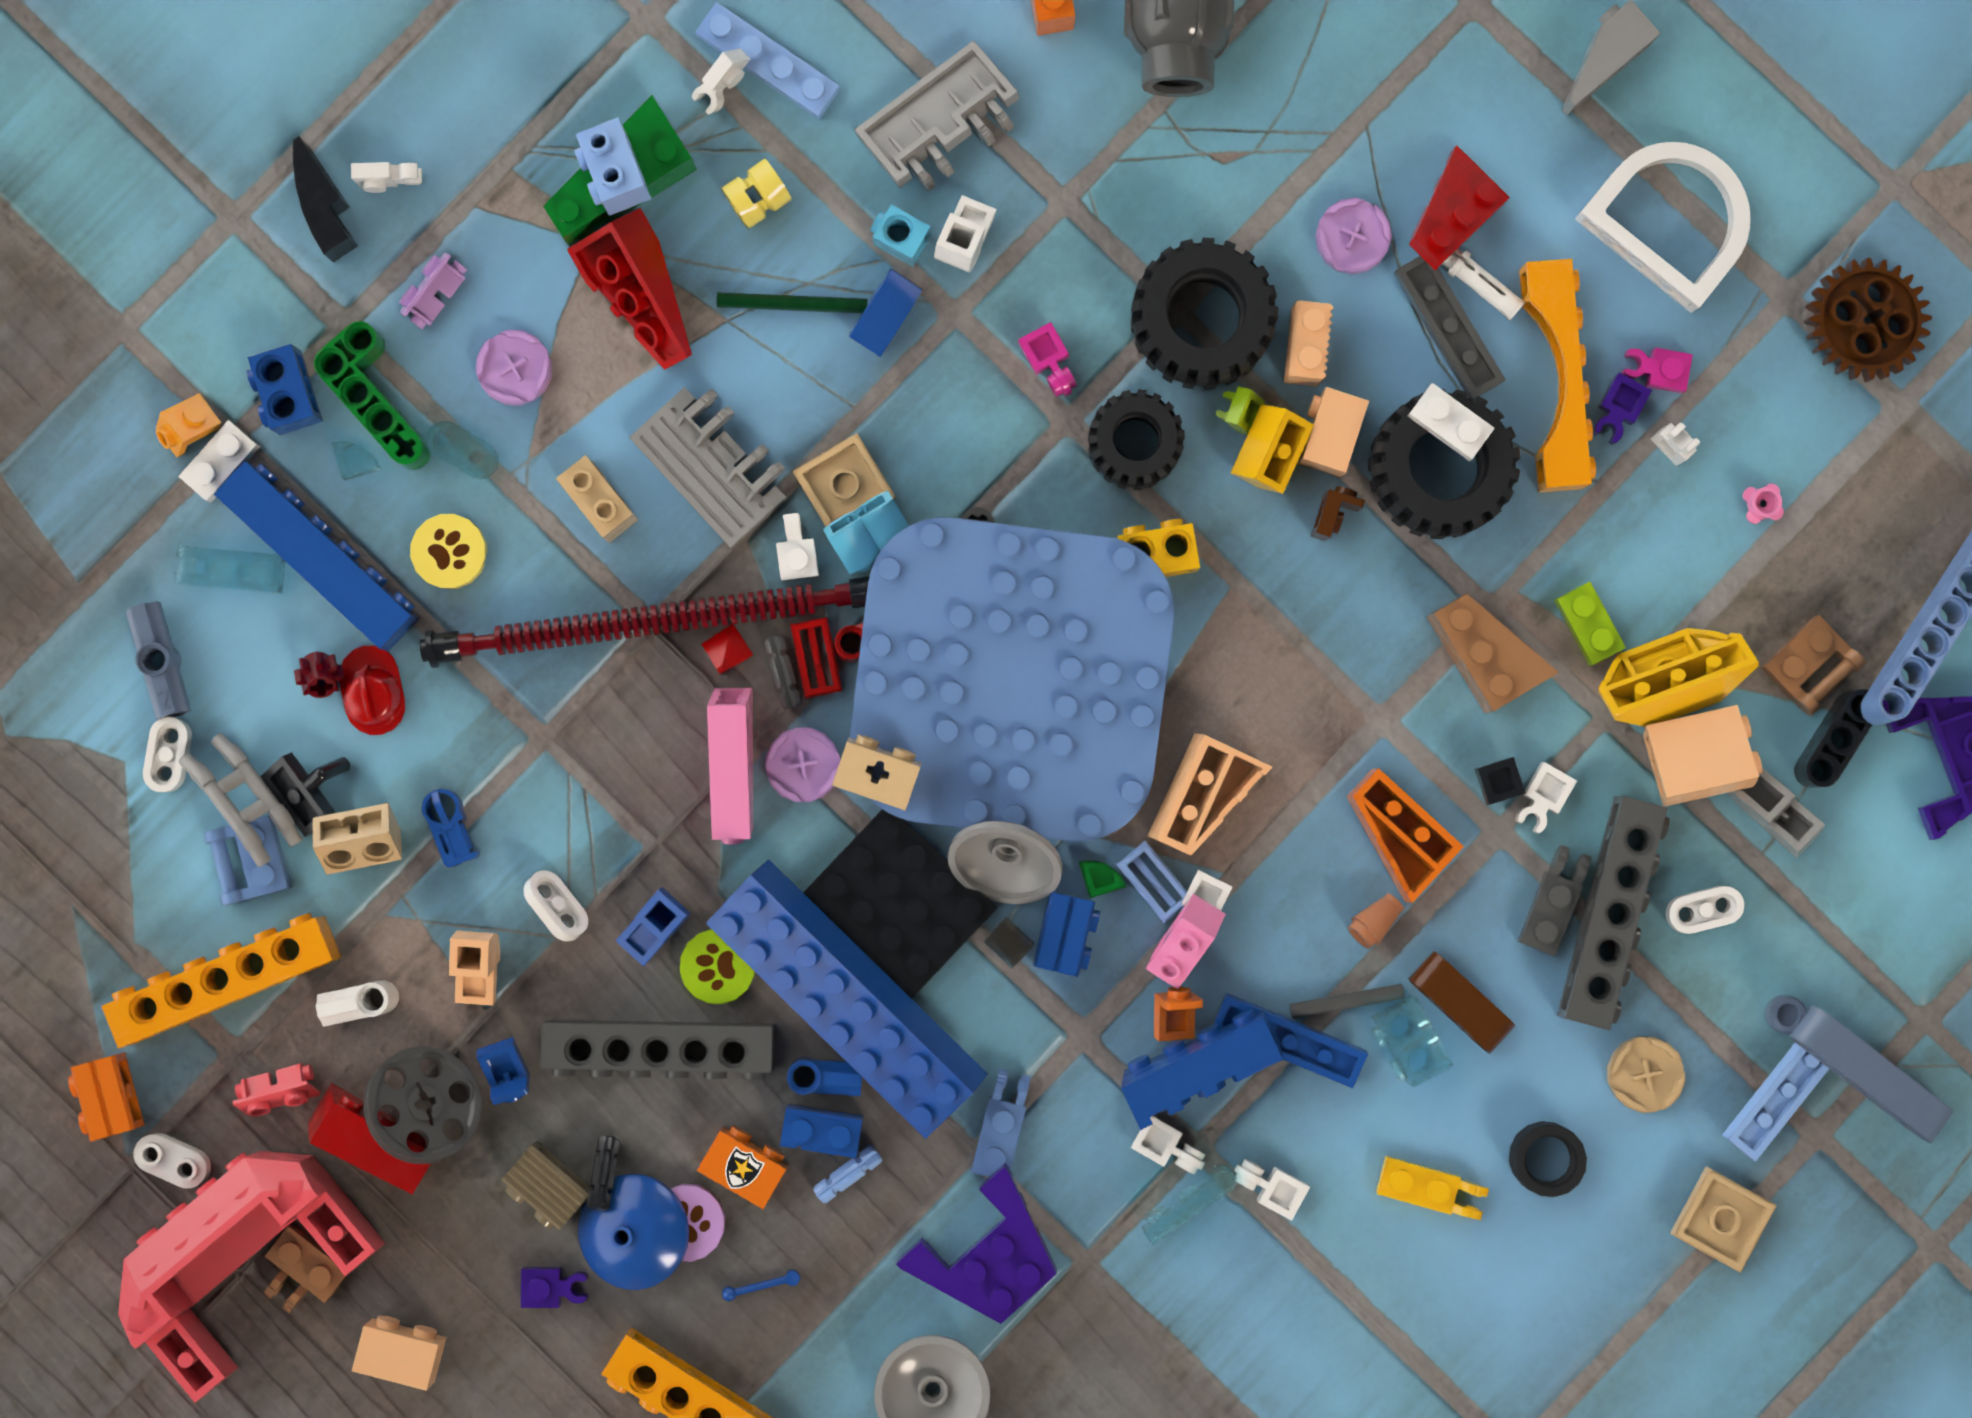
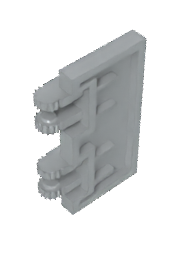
M973 40L854 130L857 137L899 188L913 179L911 171L924 188L930 191L936 186L932 176L921 166L920 163L930 157L939 171L946 177L954 173L950 163L934 144L938 141L948 153L972 135V128L987 146L992 145L996 142L994 135L980 118L989 112L1000 128L1008 133L1014 128V125L1009 116L994 99L998 97L1008 108L1020 98L1018 91Z
M684 387L629 438L725 543L733 549L787 500L786 496L776 485L764 496L760 494L785 470V467L780 462L773 464L761 477L751 484L745 475L766 458L769 450L762 444L747 456L725 430L711 441L709 438L730 420L734 412L727 406L700 428L694 420L715 403L718 394L711 389L696 400Z

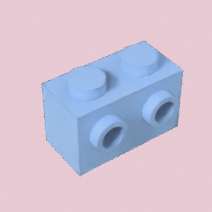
M619 117L576 134L581 148L574 151L582 171H590L593 182L588 183L587 186L596 206L603 204L610 216L652 199L627 132Z

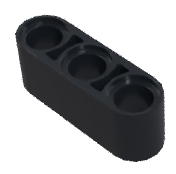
M1868 689L1846 691L1836 698L1796 762L1794 774L1801 785L1808 788L1829 787L1839 779L1872 726L1863 718L1862 714L1856 716L1851 709L1852 700L1857 697L1862 702ZM1835 729H1838L1843 735V743L1839 749L1831 741V735ZM1815 761L1821 763L1823 767V775L1820 780H1816L1811 774V767Z

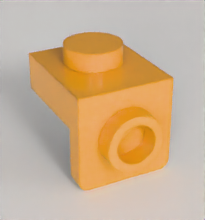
M198 393L160 412L156 425V435L164 448H170L176 457H180L185 454L187 445L219 430L221 421L201 394Z

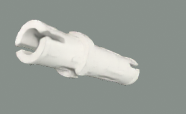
M1458 248L1442 264L1449 270L1447 274L1452 278L1454 275L1510 321L1524 305L1525 301L1471 259L1470 256L1472 254L1468 250L1463 252Z

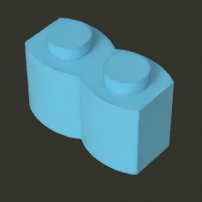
M887 490L869 499L856 510L836 519L825 527L823 531L849 574L855 572L864 573L872 569L882 548L897 533L908 527L909 524Z

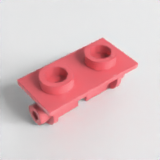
M303 1063L278 1069L276 1070L277 1084L272 1085V1078L269 1072L244 1078L241 1080V1084L235 1085V1093L238 1100L232 1101L233 1105L244 1114L253 1117L266 1115L271 1112L272 1108L283 1105H303L308 1102L309 1098L320 1096V1091L309 1083V1080L314 1079L313 1068L311 1065L304 1066Z

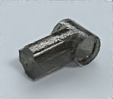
M1008 917L983 942L1011 969L1035 944Z

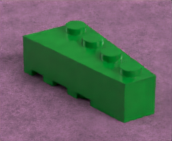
M651 95L623 124V127L627 132L652 198L690 175L697 168L653 95ZM580 168L543 207L562 238L571 247L641 204L609 216L603 204L596 206L587 186L588 183L593 182L590 171L583 172Z

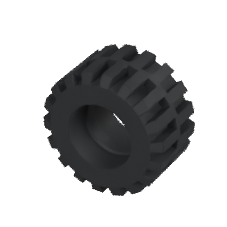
M1138 389L1137 393H1130V390L1123 391L1118 397L1113 395L1107 399L1104 406L1101 405L1097 410L1088 434L1089 457L1094 461V468L1097 472L1100 471L1104 475L1103 479L1111 483L1113 481L1118 484L1117 487L1122 489L1133 487V490H1142L1145 486L1150 488L1157 485L1160 480L1168 477L1173 468H1175L1184 448L1185 433L1181 428L1182 420L1180 415H1175L1173 412L1174 406L1169 401L1164 403L1161 400L1162 396L1156 393L1153 396L1148 395L1146 390ZM1129 420H1139L1147 423L1154 429L1158 437V446L1150 458L1134 461L1123 457L1117 451L1113 443V436L1121 423Z

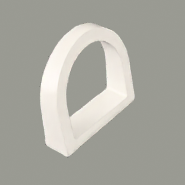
M1664 142L1642 148L1624 160L1577 215L1575 220L1692 313L1702 306L1742 254L1749 236L1751 217L1746 192L1736 174L1722 159L1696 145L1681 142ZM1662 163H1676L1692 167L1706 175L1716 185L1724 199L1728 214V228L1724 243L1718 254L1694 283L1606 213L1607 207L1636 173L1647 167Z

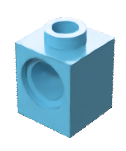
M892 204L886 214L882 211L879 212L870 230L874 233L872 237L874 246L914 267L931 236V226ZM899 226L906 228L909 231V235L904 241L896 242L889 238V232L893 228Z

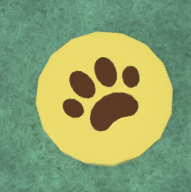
M439 514L427 519L416 530L410 544V559L415 571L427 583L439 588L458 589L466 586L482 573L485 566L487 543L482 531L469 519L456 514Z

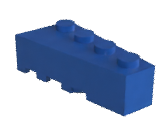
M1253 1009L1243 1011L1232 1018L1233 1023L1222 1028H1219L1218 1024L1211 1025L1197 1033L1199 1038L1184 1043L1182 1039L1163 1047L1162 1054L1149 1058L1148 1055H1143L1130 1061L1127 1064L1129 1068L1124 1070L1121 1090L1140 1130L1152 1125L1150 1117L1161 1111L1168 1112L1171 1116L1185 1109L1184 1105L1190 1102L1191 1096L1197 1094L1198 1097L1207 1098L1226 1086V1079L1232 1077L1234 1082H1239L1283 1060L1282 1049L1264 1010L1257 1013Z

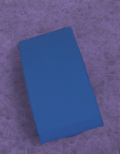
M890 268L871 296L870 303L849 332V337L881 357L922 292V288Z

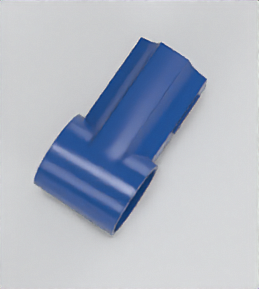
M800 1057L789 1066L787 1082L790 1088L798 1094L818 1093L861 1096L862 1076L847 1061ZM809 1066L815 1072V1080L809 1085H799L793 1076L796 1068Z

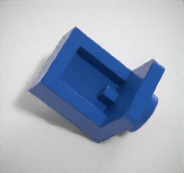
M514 1037L477 1049L476 1057L491 1087L490 1099L493 1105L502 1102H515L523 1097V1095L529 1093L530 1073Z

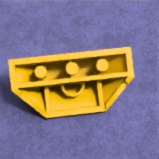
M1686 628L1617 654L1604 680L1599 685L1598 692L1615 721L1646 727V725L1676 719L1721 702L1759 666V662L1743 636L1739 633H1729L1727 635L1717 631Z

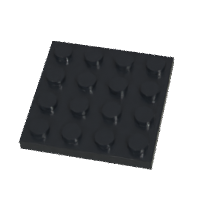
M883 809L803 892L911 999L997 909L980 891L964 887L951 872L948 860L904 819L889 814Z

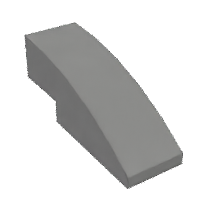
M1765 769L1759 774L1754 787L1727 793L1751 818L1796 858L1824 829L1825 823L1795 799L1796 795Z

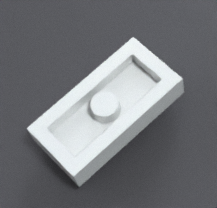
M1433 383L1429 385L1407 415L1468 461L1474 458L1495 429Z
M228 420L178 477L203 499L211 503L216 498L214 493L244 461L248 462L261 446L237 425Z

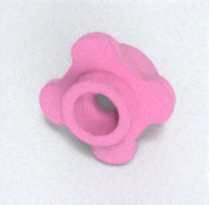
M1770 483L1760 489L1748 487L1744 490L1742 498L1747 502L1748 512L1746 519L1750 523L1757 524L1762 519L1768 518L1776 521L1783 516L1782 498L1777 485ZM1761 500L1766 502L1765 507L1760 506Z

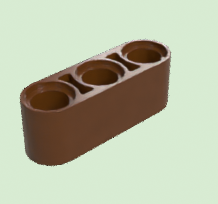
M1435 951L1408 978L1425 997L1488 1054L1515 1027V1024Z

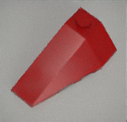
M641 207L610 222L567 249L585 283L593 292L600 290L611 302L612 305L609 309L617 318L623 316L634 328L635 338L664 370L692 355L660 242Z

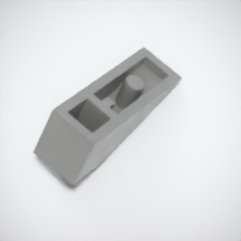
M1632 0L1621 8L1617 4L1613 5L1598 19L1602 25L1593 35L1562 109L1566 116L1646 50L1661 34Z

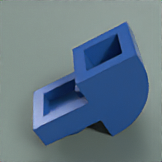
M661 887L637 913L635 919L617 938L616 942L644 967L668 939L679 930L691 912L665 888Z

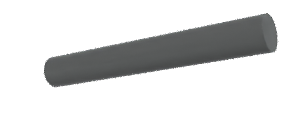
M1402 984L1291 1003L1289 1008L1291 1017L1294 1019L1404 999L1405 995Z

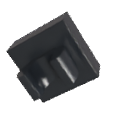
M1514 757L1475 769L1486 805L1525 794Z

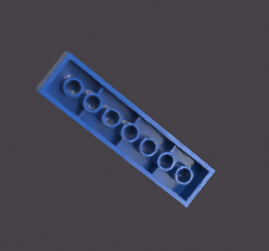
M769 859L756 869L706 922L740 958L925 1139L975 1092L988 1073Z

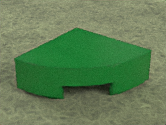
M1094 860L1078 862L1090 898L1126 887L1120 874L1111 866Z

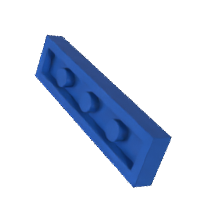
M1227 992L1225 993L1212 1025L1218 1024L1219 1028L1233 1023L1232 1018L1243 1011L1253 1009L1257 1013L1264 1010L1282 1049L1283 1060L1354 1088L1368 1056L1367 1050Z

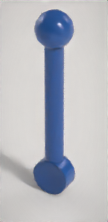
M789 1270L782 1277L738 1288L727 1286L722 1290V1297L726 1301H733L738 1295L786 1283L790 1286H795L800 1281V1274L796 1270Z

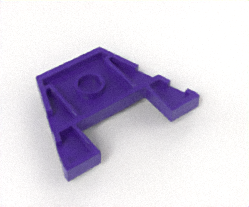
M1972 696L1919 698L1905 718L1886 724L1888 732L1895 733L1927 721L1954 792L1951 796L1917 808L1929 840L1941 838L1950 827L1972 813ZM1883 699L1884 710L1889 713L1888 702Z
M1006 1163L986 1179L979 1188L983 1195L1004 1216L1000 1222L952 1265H948L923 1237L905 1252L896 1263L901 1270L1000 1324L1057 1274V1267L1038 1227L1035 1226L1029 1214L1024 1197L1019 1192L1013 1180V1174Z

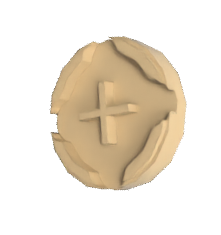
M1640 1036L1622 1042L1612 1053L1607 1066V1082L1613 1096L1624 1106L1641 1113H1651L1670 1107L1679 1098L1685 1084V1072L1683 1071L1682 1059L1679 1053L1669 1043L1651 1036Z

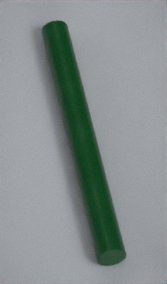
M717 292V307L863 313L868 306L867 298Z

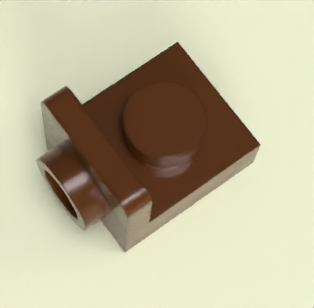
M1336 486L1335 491L1331 489L1326 491L1322 497L1311 537L1326 541L1331 537L1332 533L1338 534L1344 518V512L1339 511L1340 507L1358 512L1363 508L1365 500L1356 498L1358 493L1345 487Z

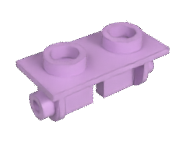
M443 253L440 258L434 255L422 270L426 277L418 288L411 285L399 301L403 305L399 313L405 317L409 312L413 313L414 316L410 321L422 330L426 324L429 326L432 324L433 320L445 306L443 302L434 296L439 290L450 299L466 279L463 275L467 269L457 261H454L450 266L447 261L451 256L447 253Z

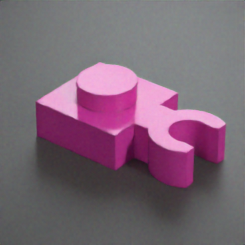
M1654 348L1650 358L1640 349H1629L1625 352L1624 357L1635 359L1638 367L1636 370L1624 369L1621 374L1631 379H1636L1641 375L1647 376L1646 387L1683 394L1687 391L1693 354Z

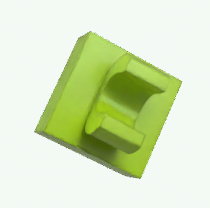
M1238 386L1236 393L1232 391L1223 393V397L1232 402L1229 411L1217 410L1216 415L1237 432L1248 435L1261 404L1265 405V401L1251 389Z

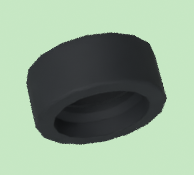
M1539 1121L1527 1125L1516 1134L1510 1146L1509 1163L1513 1175L1522 1186L1540 1196L1557 1197L1569 1193L1579 1185L1586 1172L1587 1156L1583 1143L1574 1132L1555 1122ZM1545 1136L1561 1140L1567 1147L1570 1155L1569 1167L1566 1173L1559 1179L1550 1182L1540 1181L1533 1177L1528 1171L1525 1162L1526 1152L1530 1144L1536 1139Z

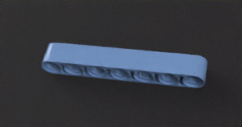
M1972 530L1863 698L1861 713L1868 723L1881 726L1903 719L1910 713L1972 616ZM1960 579L1965 583L1966 592L1961 587ZM1941 609L1947 615V622L1943 619L1941 615ZM1922 639L1927 643L1928 652L1922 646ZM1902 669L1907 672L1909 682H1906L1903 678ZM1883 699L1888 702L1889 713L1884 710Z

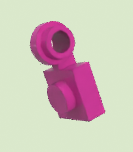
M1050 322L1018 339V345L1035 375L1050 369L1051 375L1047 376L1046 379L1053 394L1056 397L1060 395L1066 397L1072 394L1071 389L1077 387L1075 379L1068 367L1060 369L1058 363L1069 358V353L1053 324Z

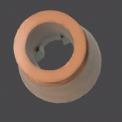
M1387 893L1383 898H1380L1351 918L1352 923L1348 926V931L1359 944L1370 949L1374 944L1379 945L1399 914L1404 910V907L1398 899Z

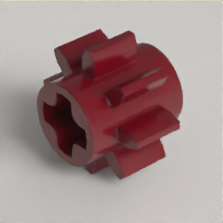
M316 651L299 659L301 669L294 670L296 685L302 686L303 695L309 694L315 698H325L333 694L334 691H339L337 681L344 679L342 665L337 664L334 654L328 655L324 652Z

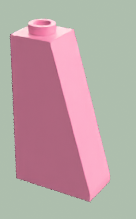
M714 688L707 704L712 840H722V843L729 845L741 844L744 842V839H750L753 832L752 688Z

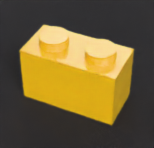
M1261 404L1230 473L1257 488L1283 494L1314 424L1288 409Z

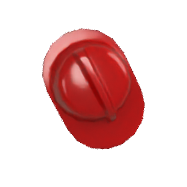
M375 645L356 648L344 658L341 664L344 679L339 681L344 709L350 723L356 729L369 735H383L394 730L402 721L405 713V697L399 668L390 653L379 649Z

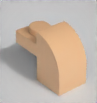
M457 930L451 936L449 976H456L455 1003L493 1006L496 1002L497 964L500 961V941L497 933Z

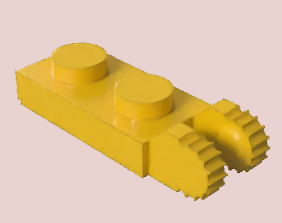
M1385 1156L1376 1193L1449 1215L1453 1212L1461 1216L1481 1220L1483 1211L1474 1206L1455 1203L1458 1189L1477 1197H1487L1489 1188L1461 1180V1177Z

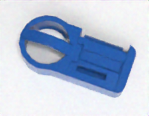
M447 789L433 790L427 794L422 803V814L429 824L444 865L446 867H455L463 862L477 858L480 855V851H473L474 847L465 824L462 823L467 817L459 795ZM445 793L452 797L455 802V813L450 820L443 808L439 794ZM431 801H433L441 822H438L430 812Z

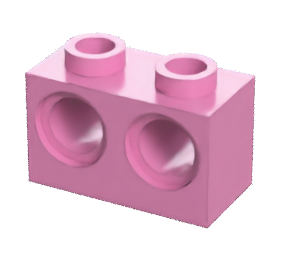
M1193 894L1158 942L1146 970L1179 989L1216 938L1226 914Z

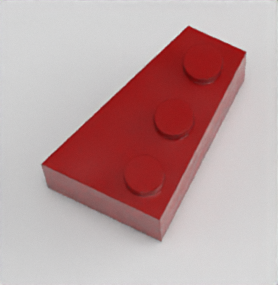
M332 1082L308 1120L310 1144L412 1195L431 1163L413 1164L404 1162L384 1151L373 1139L366 1125L363 1101ZM378 1111L377 1117L383 1126L393 1127L396 1124V1118L383 1111ZM417 1132L409 1133L406 1139L408 1148L415 1153L423 1152L426 1146L424 1137Z

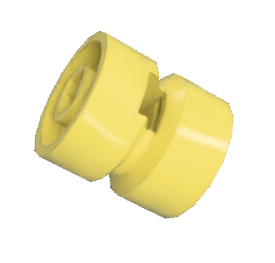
M765 158L747 170V177L745 179L737 176L721 187L728 202L747 229L765 219L766 210L777 211L792 200L783 182ZM751 188H754L761 199L753 204L746 193Z

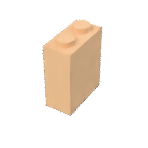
M1738 705L1646 725L1643 739L1663 807L1755 786L1759 774L1763 771L1762 763L1758 752L1751 751L1748 738L1752 736L1751 726L1746 715L1741 716Z

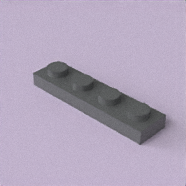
M1419 256L1395 270L1393 274L1463 390L1467 392L1468 398L1475 399L1477 396H1481L1503 383L1506 379L1439 268L1435 271Z

